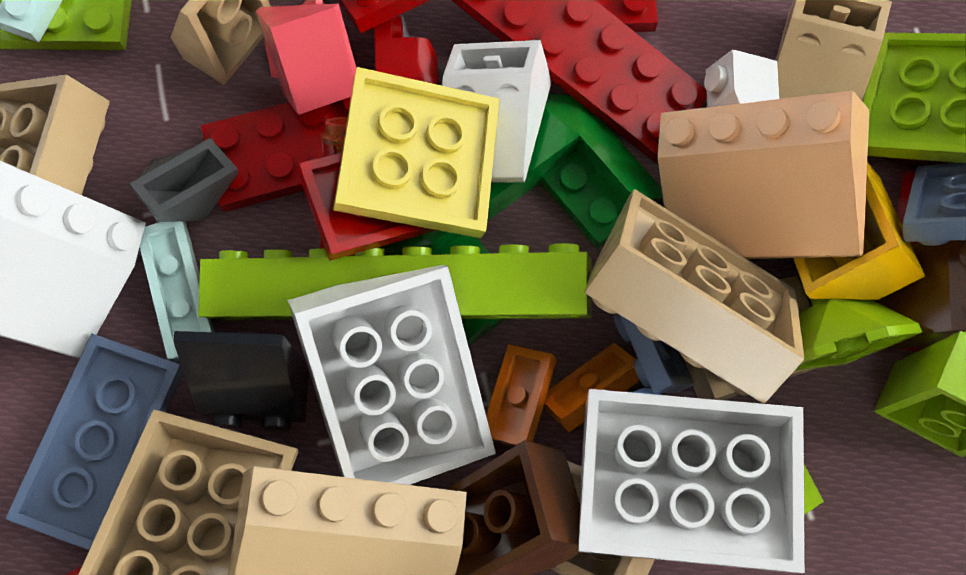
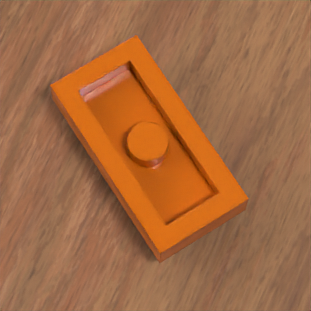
M616 343L611 344L549 389L544 403L545 410L568 433L577 426L584 423L585 404L589 389L626 392L640 381L634 367V360L636 359Z
M508 344L486 414L493 442L511 447L524 440L533 442L557 362L553 354Z

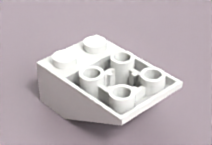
M541 40L454 44L443 74L442 86L500 99L491 182H525L552 82Z

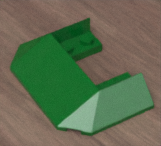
M548 93L525 182H491L487 222L541 183L595 248L598 249L606 243L629 195L634 189L659 203L663 200L662 188L600 118L572 96ZM440 230L377 247L384 249V256L402 255V248L428 247L432 249V255L450 254V247L476 246L480 247V254H490L476 237ZM462 319L468 347L505 319Z

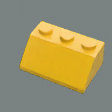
M868 162L863 256L794 258L803 288L810 299L879 300L925 277L910 242H904L903 226L882 180Z

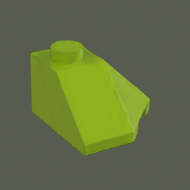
M811 299L813 306L799 312L804 361L795 371L846 365L922 333L919 323L873 300Z

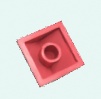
M339 3L260 7L256 10L282 93L298 115L351 97L356 64Z

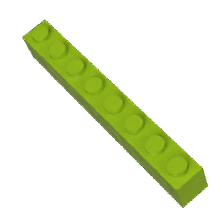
M551 244L549 245V252L529 253V246L501 245L499 246V253L480 254V247L452 246L450 247V254L432 255V249L428 247L402 248V255L384 256V249L374 248L356 253L355 256H345L329 261L325 249H310L309 257H293V252L288 250H264V258H248V252L226 250L219 252V259H200L198 317L214 320H293L287 300L336 285L440 265L448 266L461 319L592 318V298L585 293L592 271V259L587 252H579V245Z

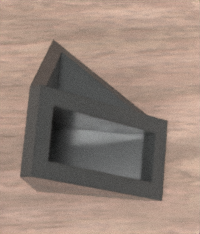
M208 138L191 149L151 160L138 179L129 183L130 189L158 222L204 221L237 177L238 168L215 142Z

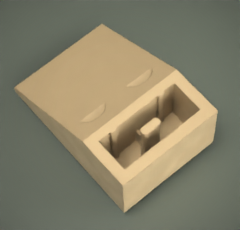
M793 0L775 60L777 61L779 99L853 90L862 101L883 41L892 1Z

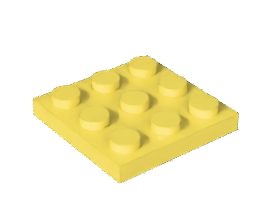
M357 67L353 80L333 210L482 238L487 228L500 99Z

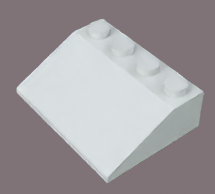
M0 161V336L80 358L91 334L97 335L135 266L146 222Z
M447 265L336 285L287 300L341 477L411 485L496 454Z
M589 389L585 404L578 552L799 574L805 573L803 407Z

